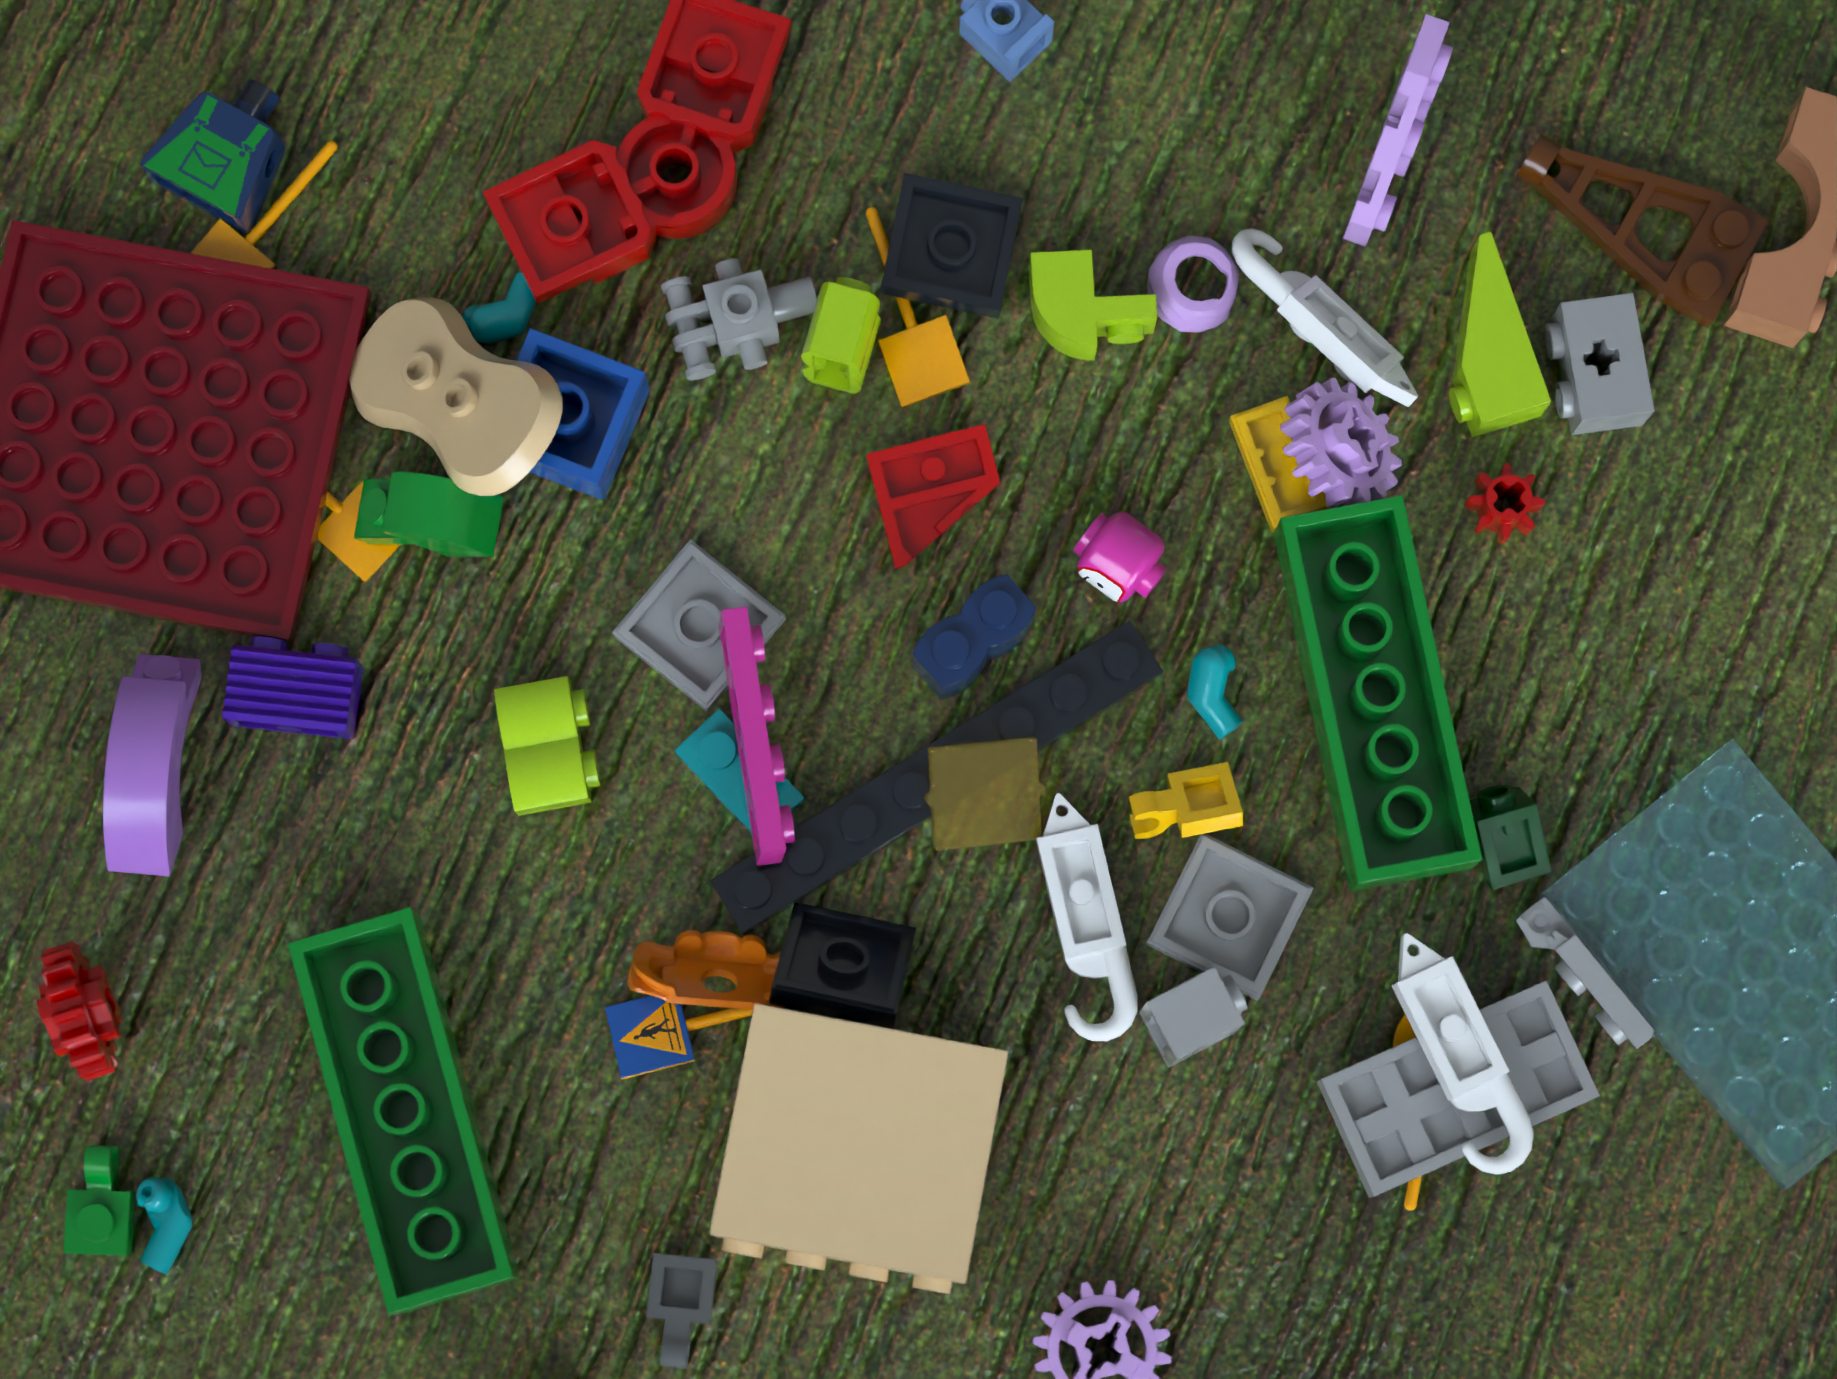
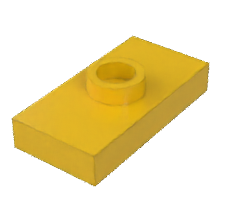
M1288 396L1231 415L1229 418L1231 429L1271 533L1275 531L1282 517L1330 509L1327 507L1324 492H1320L1313 497L1308 494L1310 480L1306 475L1295 478L1292 472L1298 465L1295 457L1285 455L1283 452V448L1292 443L1291 437L1280 430V425L1291 419L1284 410L1286 405L1290 403Z

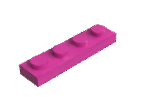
M747 606L723 609L718 628L756 865L781 863L786 851L785 843L794 842L795 834L791 808L789 805L779 806L776 789L777 782L785 781L781 747L779 744L769 746L766 722L775 721L772 690L770 684H759L756 666L758 662H765L762 629L760 625L750 626Z

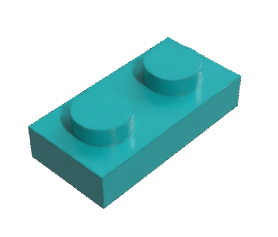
M718 709L679 745L674 752L751 833L734 723ZM786 778L784 782L776 783L779 806L789 805L791 812H793L805 801L801 793Z

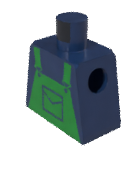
M248 79L233 105L204 91L194 99L144 155L140 165L154 184L215 218H221L231 227L248 235L257 223L285 152V145L278 132L265 124L280 98L271 89L253 79Z

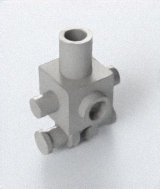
M727 259L715 265L719 281L702 285L705 300L694 303L690 291L692 286L690 277H677L664 282L661 285L663 294L667 295L671 309L665 317L669 328L678 329L679 335L675 336L672 342L675 351L683 353L687 366L685 371L687 380L703 379L716 372L715 364L710 362L707 347L718 344L721 358L740 353L744 369L746 370L766 365L768 361L764 347L780 342L777 323L814 313L817 297L811 277L767 288L762 269L743 274L738 259ZM711 320L712 325L699 328L698 323Z

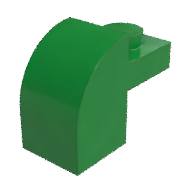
M392 472L389 479H364L354 539L368 544H415L447 557H493L504 497L499 495L478 496L470 494L457 487L452 479L421 473Z

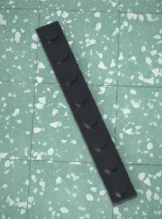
M1131 620L795 827V841L785 843L786 851L781 863L757 866L755 853L711 879L710 882L742 934L746 935L794 905V902L804 899L1161 677L1164 671Z

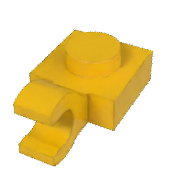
M1228 762L1168 773V790L1143 791L1129 796L1133 813L1130 814V822L1135 839L1157 836L1175 823H1178L1182 838L1243 826V811Z

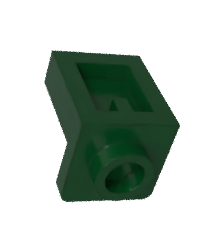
M1511 785L1487 787L1478 792L1477 798L1469 800L1482 856L1481 865L1485 882L1492 890L1552 872L1537 804L1520 787H1513Z

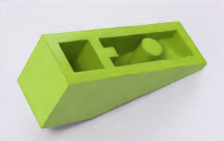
M1491 231L1479 235L1470 252L1453 374L1454 387L1449 388V399L1453 413L1459 423L1467 421L1472 438L1541 417L1551 403Z

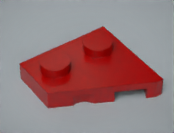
M985 424L865 455L894 569L906 566L1000 484Z

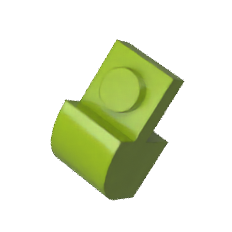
M1092 250L1034 252L1030 254L1029 283L1033 319L1040 334L1056 350L1073 358L1095 360L1098 345L1097 337L1107 336V341L1114 344H1130L1142 341L1144 334H1154L1157 321L1156 294L1095 297Z

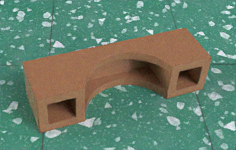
M1808 87L1803 90L1791 107L1775 159L1795 179L1803 194L1806 205V223L1802 237L1793 245L1782 250L1754 253L1738 277L1723 325L1790 348H1794L1807 332L1815 334L1818 330L1827 305V299L1819 297L1824 277L1832 278L1837 270V97Z

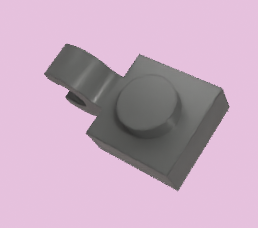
M653 1254L646 1317L648 1319L665 1320L660 1365L688 1369L692 1323L711 1325L718 1266L717 1259Z

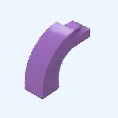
M139 654L131 677H122L111 721L104 777L103 830L108 871L170 876L183 836L180 807V766L187 723L202 679L200 659Z

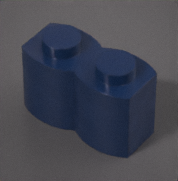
M1008 575L998 576L985 582L969 596L959 615L950 616L937 622L923 634L913 651L914 670L940 700L963 692L978 679L987 660L1004 656L1025 639L1034 621L1035 605Z

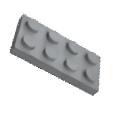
M1547 980L1480 1009L1482 1017L1510 1071L1508 1075L1526 1109L1532 1126L1600 1096ZM1417 1037L1316 1081L1369 1198L1464 1157L1462 1147L1465 1143H1471L1477 1150H1480L1510 1136L1496 1107L1484 1111L1467 1112L1456 1108L1450 1100L1448 1101Z

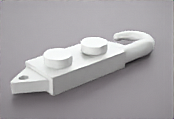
M1246 229L1238 232L1232 241V253L1236 263L1249 279L1280 306L1277 311L1290 322L1292 330L1301 339L1316 346L1334 363L1335 369L1345 380L1356 384L1365 393L1373 389L1407 407L1414 402L1418 394L1400 365L1404 357L1316 275L1310 278L1306 274L1297 271H1285L1280 274L1253 248V245H1257L1275 255L1280 254L1282 246L1273 237L1255 229Z
M1057 793L1043 837L1037 838L1036 843L1064 962H1066L1071 971L1079 976L1089 978L1108 977L1114 1003V1011L1107 1021L1098 1024L1084 1020L1074 1005L1066 1006L1064 1012L1069 1025L1078 1035L1091 1041H1109L1121 1036L1132 1025L1138 1011V995L1098 824L1090 825L1060 793ZM1058 807H1065L1067 815L1063 817L1058 816L1056 809Z
M1408 933L1402 935L1400 939L1398 982L1392 985V988L1448 1101L1450 1100L1456 1108L1467 1112L1484 1111L1496 1107L1510 1135L1508 1149L1499 1156H1485L1471 1143H1465L1462 1151L1468 1161L1482 1172L1492 1174L1511 1172L1523 1164L1532 1149L1534 1133L1531 1120L1508 1075L1510 1071L1453 956L1444 959ZM1408 946H1413L1416 949V956L1409 955L1407 951Z

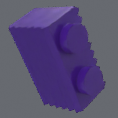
M251 637L250 647L232 646L227 674L226 695L222 710V718L227 723L238 728L244 727L311 736L354 739L364 667L357 658L349 657V648L334 644L314 643L312 644L311 653L287 651V641L270 637Z

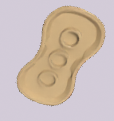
M433 297L404 300L387 309L371 326L357 347L349 379L354 404L367 421L380 427L413 433L426 441L436 452L448 477L453 480L454 484L461 490L478 496H494L506 492L519 483L532 470L547 450L558 429L563 412L559 386L545 369L529 362L504 359L491 354L476 342L463 317L455 307L442 299Z

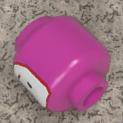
M1124 511L1116 512L1109 518L1101 513L1090 525L1073 550L1080 557L1076 567L1078 574L1118 603L1129 600L1135 592L1146 598L1167 571V568L1158 562L1164 553L1165 546L1163 540Z

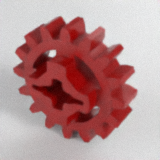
M74 941L44 950V954L41 955L44 969H41V974L45 983L38 985L41 997L36 1001L40 1018L46 1026L55 1053L59 1057L68 1054L71 1066L76 1067L79 1078H85L86 1081L116 1072L115 1067L118 1066L115 1052L118 1050L114 1039L121 1037L119 1023L122 1022L118 1002L115 1000L108 984L106 972L100 965L91 968L88 957H83L81 946L79 944L75 945Z

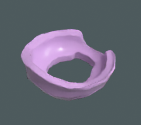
M1188 235L1170 242L1156 255L1149 268L1147 292L1148 294H1156L1157 315L1162 321L1180 332L1199 333L1215 328L1229 318V312L1237 293L1239 271L1226 248L1208 237ZM1193 256L1205 257L1212 261L1222 273L1226 274V289L1220 299L1195 301L1185 297L1177 288L1175 281V272L1179 263Z

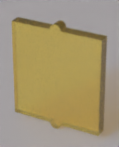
M1035 737L928 748L930 792L925 795V802L931 806L933 848L936 851L1030 841L1042 837L1040 795L1044 794L1045 786L1039 782L1037 739Z

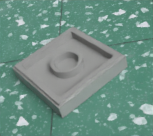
M690 539L614 629L612 634L614 638L708 713L728 689L718 628L722 610L747 606L750 626H761L764 645L783 624L786 616Z
M1205 833L1200 834L1146 945L1201 973L1215 966L1221 979L1231 975L1241 993L1258 1001L1314 887Z

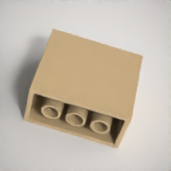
M754 1004L710 1235L723 1238L721 1250L729 1253L762 1259L764 1246L787 1251L785 1259L787 1264L825 1270L827 1258L850 1263V1276L887 1282L889 1270L914 1275L913 1288L950 1294L952 1282L965 1284L1008 1051Z

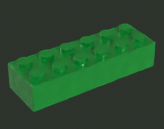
M1403 495L1280 518L1273 534L1349 892L1472 869L1482 861Z
M409 907L288 943L388 1315L403 1314L521 1278L420 914Z

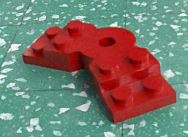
M670 0L637 90L639 105L646 119L629 131L621 142L618 151L614 146L591 140L483 191L489 208L537 304L589 279H592L595 285L649 259L657 236L671 239L689 238L706 232L722 220L733 203L737 189L734 153L753 145L773 92L772 81L792 28L790 18L734 0ZM671 164H684L692 170L689 177L680 183H668L660 178L663 169Z

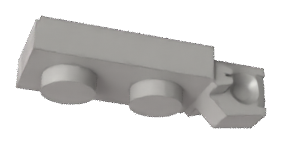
M1547 897L1536 902L1516 920L1532 947L1553 949L1562 957L1563 960L1554 967L1578 996L1588 989L1603 1009L1595 1017L1618 1045L1629 1039L1638 1049L1654 1036V1026Z

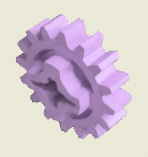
M1330 378L1322 384L1316 382L1296 395L1297 399L1286 405L1284 409L1291 419L1281 424L1280 430L1292 439V443L1285 446L1283 452L1285 455L1295 457L1298 465L1294 468L1293 475L1295 478L1306 475L1310 480L1308 494L1313 497L1320 492H1324L1328 508H1335L1342 503L1343 506L1386 497V491L1396 486L1398 482L1391 471L1402 466V460L1391 453L1390 447L1399 443L1397 436L1388 434L1385 428L1390 419L1388 415L1380 414L1377 416L1373 412L1374 398L1368 395L1360 400L1357 398V389L1354 383L1349 382L1340 388L1336 378Z
M1106 1281L1102 1295H1094L1093 1289L1088 1282L1080 1283V1300L1074 1302L1062 1292L1057 1296L1059 1305L1063 1310L1059 1316L1047 1312L1041 1314V1320L1051 1330L1049 1336L1033 1337L1032 1344L1047 1349V1358L1035 1363L1034 1368L1035 1371L1040 1372L1051 1371L1054 1379H1069L1062 1368L1059 1358V1342L1061 1339L1071 1345L1075 1352L1078 1367L1072 1379H1100L1119 1374L1127 1379H1160L1153 1373L1155 1364H1169L1172 1357L1165 1353L1157 1352V1342L1168 1338L1170 1333L1168 1329H1152L1149 1322L1159 1312L1155 1305L1147 1307L1142 1311L1135 1307L1140 1292L1137 1289L1132 1288L1121 1299L1116 1297L1115 1281ZM1106 1306L1112 1308L1103 1323L1085 1327L1072 1319L1079 1312L1091 1307ZM1132 1320L1143 1338V1361L1130 1353L1126 1333L1131 1326ZM1117 1323V1327L1112 1334L1114 1339L1111 1344V1348L1118 1353L1117 1360L1114 1363L1102 1361L1097 1368H1093L1089 1377L1086 1378V1373L1091 1366L1089 1362L1092 1357V1352L1085 1347L1087 1339L1089 1337L1101 1339Z

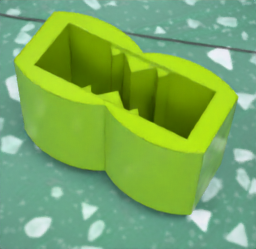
M838 277L835 283L829 281L822 284L801 354V359L805 363L803 375L810 382L852 394L858 393L861 390L881 322L878 315L880 301L871 293L872 288L868 284L847 277Z
M568 676L494 689L509 787L515 813L521 816L592 803L590 788L601 786L595 750L583 751L580 727L590 726V716L584 689L573 691L572 683Z

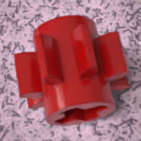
M1509 463L1503 465L1498 477L1494 480L1488 474L1481 472L1474 482L1483 495L1470 496L1464 503V508L1477 510L1479 522L1476 524L1474 532L1477 534L1486 528L1497 532L1499 544H1504L1508 540L1511 530L1515 527L1525 535L1530 534L1535 525L1526 513L1540 511L1545 505L1544 499L1532 496L1530 486L1536 476L1530 474L1522 479L1519 476L1512 475ZM1509 495L1516 502L1512 509L1507 508L1502 513L1496 510L1494 507L1496 500H1501Z

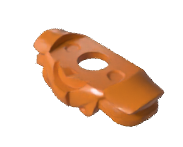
M687 930L675 938L673 946L646 941L641 942L635 948L627 978V984L631 991L652 995L667 1003L747 1010H753L754 1004L775 1008L784 1007L769 1003L771 987L780 954H768L766 943L758 936L747 935L741 937L725 931H709L701 934L696 930ZM720 976L734 982L737 988L730 992H715L706 988L702 981L708 977Z

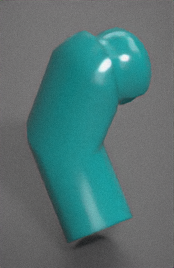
M518 272L505 300L481 306H470L464 310L462 317L476 342L491 344L519 336L526 329L537 302L523 274Z
M1215 644L1210 648L1201 649L1192 660L1187 697L1216 737L1221 740L1238 728L1244 721L1224 697L1228 674L1236 666L1235 656L1228 647Z
M150 1177L139 1185L136 1192V1200L139 1206L146 1208L155 1231L139 1261L161 1273L168 1274L192 1228V1216L181 1188L174 1181L165 1177Z

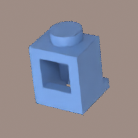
M963 0L960 5V9L964 14L960 17L959 34L1009 82L1052 43L1054 21L1047 14L1043 16L1027 0ZM1002 10L1012 21L1009 24L1000 25L992 18Z

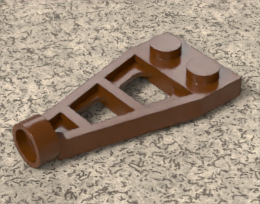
M1542 134L1538 136L1516 177L1536 187V190L1653 298L1707 328L1717 317L1770 221L1718 191L1572 151ZM1552 162L1559 166V174L1555 178L1550 177L1546 173ZM1601 180L1626 190L1631 194L1632 204L1620 224H1609L1584 205L1582 195L1590 182ZM1651 207H1661L1682 213L1690 219L1692 233L1676 260L1671 262L1661 261L1638 241L1635 234V224L1644 210Z

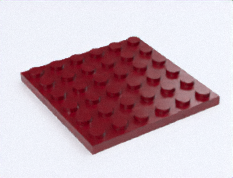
M12 220L0 268V589L251 637L276 638L287 641L288 644H293L350 394V374L357 347L362 340L372 293L369 287Z

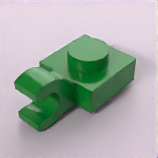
M86 1145L84 1154L86 1189H67L63 1253L132 1255L136 1191H117L120 1146Z

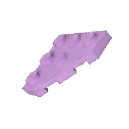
M1427 14L1425 15L1343 237L1345 240L1366 247L1373 228L1383 232L1386 229L1397 199L1395 196L1386 194L1393 174L1405 176L1424 128V120L1430 104L1433 102L1453 51V47L1442 43L1450 22Z

